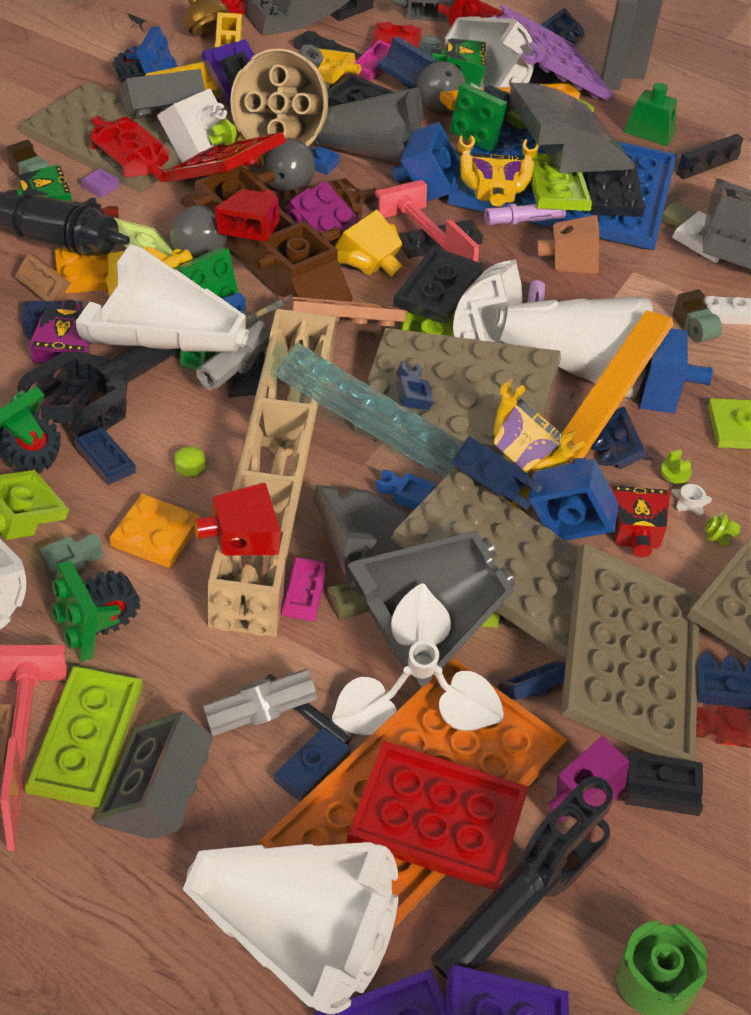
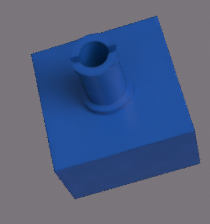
M440 122L412 131L401 158L402 165L394 166V169H392L395 181L400 183L410 178L413 182L423 180L427 184L426 202L451 194L460 173V158Z
M671 328L646 364L640 386L639 409L675 414L684 382L710 385L713 367L688 364L687 330Z
M575 458L571 461V464L534 471L532 480L543 487L539 493L530 490L528 499L544 527L551 529L565 541L615 532L619 503L595 459Z

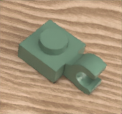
M97 534L88 535L78 542H74L72 537L69 536L39 548L41 558L53 580L57 577L58 563L71 560L78 571L86 568L84 560L93 562L104 557V553L100 548L103 544Z

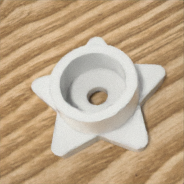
M687 484L681 490L672 489L671 492L672 496L678 501L676 506L678 512L690 510L698 516L703 515V506L709 504L712 500L711 497L706 496L705 491L700 486L695 484Z

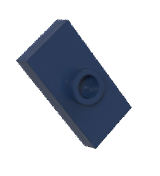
M103 427L75 438V447L107 485L136 473L134 462Z
M553 661L506 679L497 684L498 689L513 700H519L529 695L531 697L545 695L551 691L550 687L564 682L566 662Z
M322 728L274 774V782L301 802L350 756L351 748Z

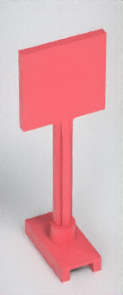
M423 180L375 191V196L379 199V209L376 210L384 218L403 213L409 215L445 251L478 262L479 245L452 220H447L445 234L420 210L426 208L427 184Z
M0 645V681H16L18 685L12 735L8 740L0 798L7 851L16 850L23 794L21 764L26 755L34 687L37 686L38 681H67L66 645Z

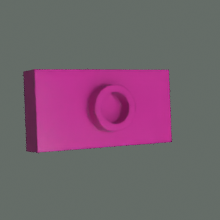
M378 40L358 58L354 64L361 65V72L357 76L371 81L382 70L377 67V63L388 55L390 44Z
M299 557L294 558L282 606V616L316 621L328 562Z

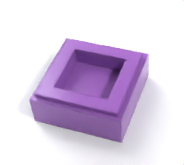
M101 168L81 179L82 188L100 198L120 187L119 178Z

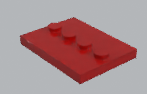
M283 132L238 140L229 146L224 143L219 144L166 170L168 178L165 182L228 172L242 164L244 166L254 164L259 161L258 156L285 143L286 139Z
M383 740L347 833L346 842H371L375 845H382L387 847L396 859L495 891L502 879L529 786Z

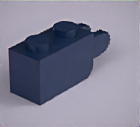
M470 436L467 437L451 461L454 466L510 503L513 501L526 510L531 504L522 495H517L520 489L525 484L533 492L539 493L543 487L529 478V475L519 467Z

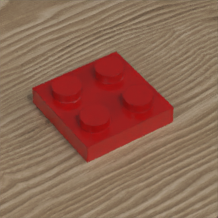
M376 22L371 46L378 40L391 45L392 39L398 36L419 48L422 28H417L413 25L401 26L390 22Z

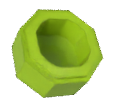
M195 446L179 449L175 453L176 472L185 477L198 476L205 470L204 451Z

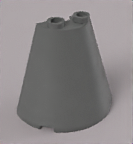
M420 87L328 107L325 123L315 139L317 146H326L402 164L401 158L412 131L420 129L422 125L423 106Z
M316 485L313 503L319 511L346 581L363 597V591L357 588L349 571L348 564L353 561L404 549L390 539L397 527L409 515L369 490L350 489L349 492L338 496V489L336 487Z
M477 531L353 561L348 564L349 571L357 588L363 591V598L367 608L404 668L408 666L409 651L412 646L400 645L395 640L391 631V621L398 604L413 588L421 583L425 584L432 595L445 607L450 616L451 628L449 634L442 643L436 646L439 651L437 666L443 668L514 591L512 586L515 585V581L506 567L499 569L492 558L496 556V551L487 537L481 539ZM435 675L424 679L413 676L412 679L419 688H422Z

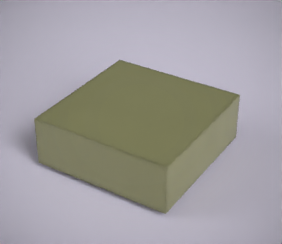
M672 201L663 211L661 222L677 229L692 217L696 211Z
M348 582L327 587L326 595L339 620L369 612L364 598Z

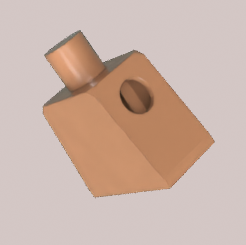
M597 215L555 223L553 225V239L537 240L538 257L554 256V265L557 271L599 274V226Z

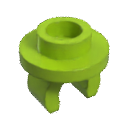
M224 118L218 122V125L212 127L214 134L208 136L213 145L223 142L229 146L235 142L237 136L236 127L232 122Z
M681 449L668 453L667 460L662 463L660 468L661 475L671 483H685L692 474L691 462L689 460H681Z
M724 512L719 513L717 516L712 515L704 528V531L707 532L706 540L709 542L717 541L719 544L728 547L731 535L737 538L741 527L734 521H728V515Z

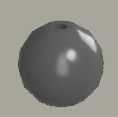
M436 61L429 64L419 74L416 88L420 87L422 104L427 109L436 113H447L452 110H449L439 100L440 92L458 90L459 85L466 83V79L456 65L450 62Z
M288 137L285 138V143L264 153L262 158V173L271 170L275 175V180L269 182V185L284 193L287 190L307 186L310 184L315 173V158L312 151L300 140Z
M189 206L181 210L172 221L170 241L174 250L181 249L183 252L185 249H188L194 259L226 245L227 235L218 234L216 213L207 206Z

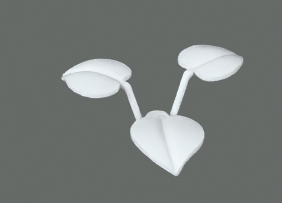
M421 583L400 601L391 621V631L395 640L400 645L412 646L409 651L408 666L404 668L401 676L386 694L384 686L374 678L360 677L349 682L338 697L332 721L350 734L371 736L397 711L395 705L389 699L395 696L411 674L421 679L432 675L437 677L442 689L447 691L439 700V711L443 720L457 730L473 731L502 721L504 714L496 691L481 675L471 671H459L453 676L451 685L446 682L442 674V668L437 666L439 651L436 646L442 643L449 634L451 628L450 616L441 602L432 595L425 584Z

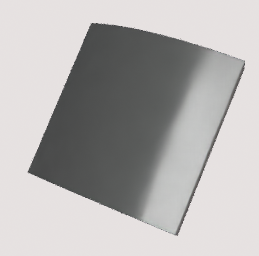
M350 0L244 1L245 14L263 35L284 33L309 26L334 13Z
M617 0L601 74L602 80L611 90H620L622 78L645 79L663 0Z
M511 82L510 104L537 144L541 145L559 173L634 169L635 164L606 126L582 102L560 90L544 85Z
M717 178L705 219L702 240L703 253L751 269V190Z

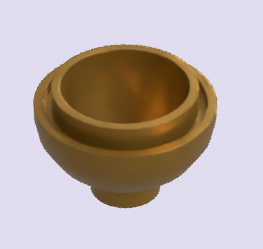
M188 0L190 6L185 14V29L188 34H193L194 36L210 33L217 29L218 12H230L220 0Z

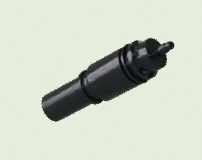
M0 192V228L10 230L17 236L25 237L28 241L87 256L94 255L95 253L108 254L114 249L116 244L127 245L130 242L129 236L119 233L116 220L103 214L101 204H98L94 197L79 203L44 195L31 196L29 194H22L17 196Z

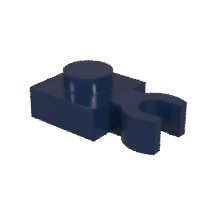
M401 361L396 370V375L399 378L396 382L401 406L429 411L434 404V399L429 381L420 379L422 373L421 366L415 364L412 371H410L406 367V363Z

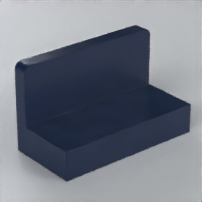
M397 36L392 39L388 55L378 61L377 67L410 87L416 88L419 74L429 64L436 62L437 59Z

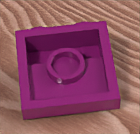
M323 181L313 189L308 188L289 201L284 211L296 223L305 221L312 228L322 232L336 227L340 231V238L343 232L360 221L326 181ZM334 239V240H332V241H329V243L332 244V243H334V242H335L336 240H338V239Z

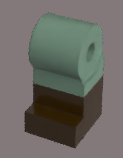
M28 139L7 146L9 169L17 177L22 173L50 167L45 159H41L35 153L33 144Z
M700 289L678 294L672 314L684 330H687L688 336L698 343L718 338L722 334L721 320L719 316L713 314L705 305V295Z

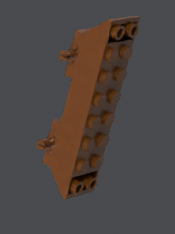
M240 165L228 172L213 174L195 181V191L181 198V204L185 208L194 205H204L215 211L216 206L240 190L247 189L262 192L268 189L264 184L274 181L275 175L271 170L261 174H254ZM279 208V223L266 242L227 235L226 246L279 296L352 302V294L337 260L338 250L329 243V241L340 238L338 228L333 227L324 232L316 230L305 221L296 223Z

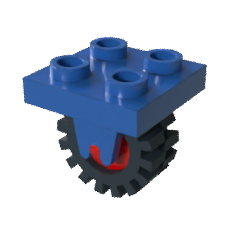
M160 26L151 27L140 46H133L130 49L124 50L125 53H119V57H115L113 61L122 84L126 78L141 77L147 73L177 67V62L169 51L167 37L163 35Z

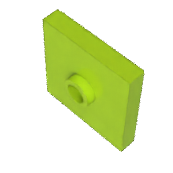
M710 398L707 406L717 448L751 449V400Z

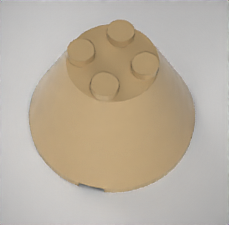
M268 49L254 55L251 58L252 60L243 69H240L232 86L230 99L231 113L238 132H241L245 139L283 132L285 138L298 139L309 146L320 133L328 110L327 89L319 70L308 58L288 49Z

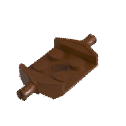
M347 178L327 182L360 220L362 218V203L378 199L375 196L376 188L361 191L360 188H356ZM319 184L285 191L284 204L281 206V210L284 212L289 201L308 188L313 189Z

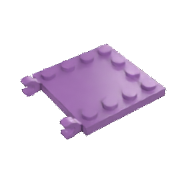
M501 4L499 6L504 14L501 17L495 15L492 17L496 19L514 18L527 30L532 39V42L529 44L533 49L532 54H521L526 63L535 64L539 62L538 66L545 72L553 71L564 82L568 79L574 87L579 90L586 89L595 99L601 97L608 101L614 93L573 43L508 8L506 5Z

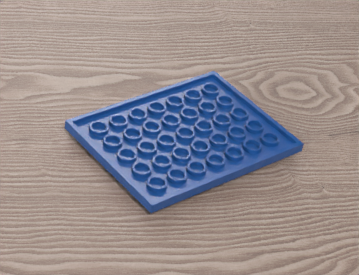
M504 120L497 148L490 152L474 144L470 151V156H472V153L522 156V159H524L525 156L522 153L524 140L527 139L526 147L528 149H534L536 141L527 128L518 129ZM617 141L632 162H636L645 210L643 217L598 214L599 238L615 243L633 245L642 249L654 250L677 154ZM539 145L538 153L547 154L542 146ZM461 170L454 190L449 194L448 204L482 211L483 213L486 208L507 207L508 204H516L517 206L536 204L531 182L521 193H515L513 202H505L502 206L496 207L490 201L478 200L474 190H471L462 181ZM566 210L564 219L527 222L553 227L555 223L596 214H591L590 211Z

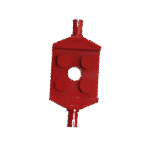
M455 0L451 7L441 3L438 6L439 10H437L438 13L449 18L450 28L459 17L479 16L480 18H491L493 15L501 17L504 14L503 11L480 0Z
M98 115L97 118L96 116L93 117L92 125L96 128L93 129L90 135V148L92 150L99 146L122 166L124 177L151 174L160 182L167 180L168 172L164 171L161 167L169 160V148L131 118L124 116L113 122H106Z

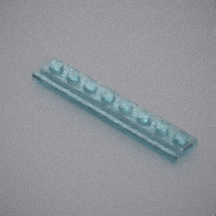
M296 343L285 357L283 363L278 367L274 376L443 478L456 467L451 461L463 445V442L310 349Z

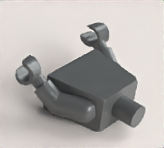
M395 0L394 5L399 6L401 9L407 8L406 19L449 22L447 16L438 13V6L443 3L451 7L455 0Z

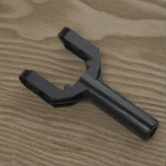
M129 346L109 359L86 352H63L26 373L20 379L17 390L18 393L20 391L27 392L35 382H38L36 386L45 395L44 398H46L57 389L65 378H96L97 389L105 395L81 409L72 420L69 432L72 436L78 438L100 427L107 430L125 419L128 382L177 354L181 349ZM62 368L60 373L54 378L56 371ZM87 422V424H86V426L84 427V429L80 430L81 427L83 426V424H85V423Z
M596 776L587 777L582 780L539 825L527 844L517 868L431 956L430 959L433 966L446 981L447 971L453 965L477 970L545 896L555 897L567 890L603 852L610 839V828L603 818L608 814L613 801V790L607 780ZM597 788L604 792L607 799L600 806H590L584 801L583 794L588 789ZM565 816L573 817L577 822L565 835L560 833L556 828L557 821ZM596 825L603 830L604 836L598 842H589L584 839ZM571 852L575 854L578 858L576 867L569 870L562 869L568 862L567 856Z

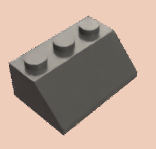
M201 69L126 78L118 89L117 96L128 116L136 115L137 118H145L151 116V112H163L173 104L205 91Z
M184 711L134 728L94 822L99 826L148 839L177 832L184 821V812L190 797L196 790V781L202 766L208 759V751L214 737Z

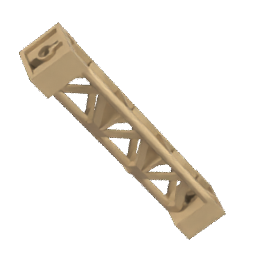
M276 309L232 491L244 488V484L245 487L266 483L281 531L278 556L270 555L266 574L261 576L265 555H252L250 565L246 564L241 571V556H232L231 562L229 556L221 553L218 545L208 580L209 628L252 633L257 636L277 637L283 606L285 564L322 385H328L333 362L335 316ZM277 378L283 379L290 386L287 401L276 399ZM269 386V397L265 398ZM307 386L304 402L299 403L301 391ZM262 412L266 436H263V432L259 427ZM261 446L267 447L275 454L271 473L260 472ZM293 453L288 476H284L287 456ZM252 457L251 471H248L250 459Z

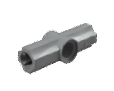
M261 320L251 324L247 328L249 335L244 347H239L236 352H216L214 356L196 369V376L202 383V386L211 391L221 386L236 372L241 374L248 372L254 364L256 355L269 344L271 330L268 324Z
M307 669L272 681L265 679L240 688L238 693L204 704L203 708L212 735L215 736L249 723L250 725H258L279 717L283 711L317 700L310 674Z

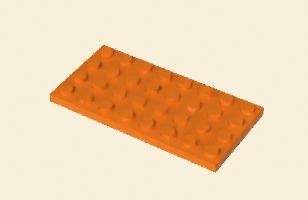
M455 658L442 668V674L449 685H451L452 678L457 672L471 671ZM434 676L427 685L415 693L259 840V845H263L266 848L304 844H312L314 846L351 844L346 842L347 833L383 740L529 786L566 747L568 739L494 686L492 687L496 691L503 707L504 717L502 721L478 730H457L448 725L441 716L439 700L447 691L442 689L437 677ZM394 858L397 865L398 878L396 881L392 880V894L398 895V906L393 930L445 874Z

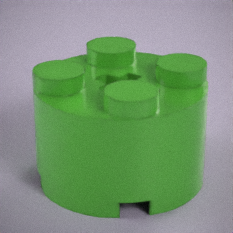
M660 921L647 922L638 927L630 936L618 964L615 976L616 984L626 1002L642 1015H683L691 1008L706 981L708 973L706 949L699 938L682 925L676 923L673 926L659 924Z

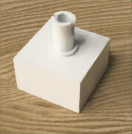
M210 88L173 104L157 115L181 162L217 146L211 143L208 136L214 134L212 127L218 125V122L226 117L227 111L221 110L224 108V105L217 102Z

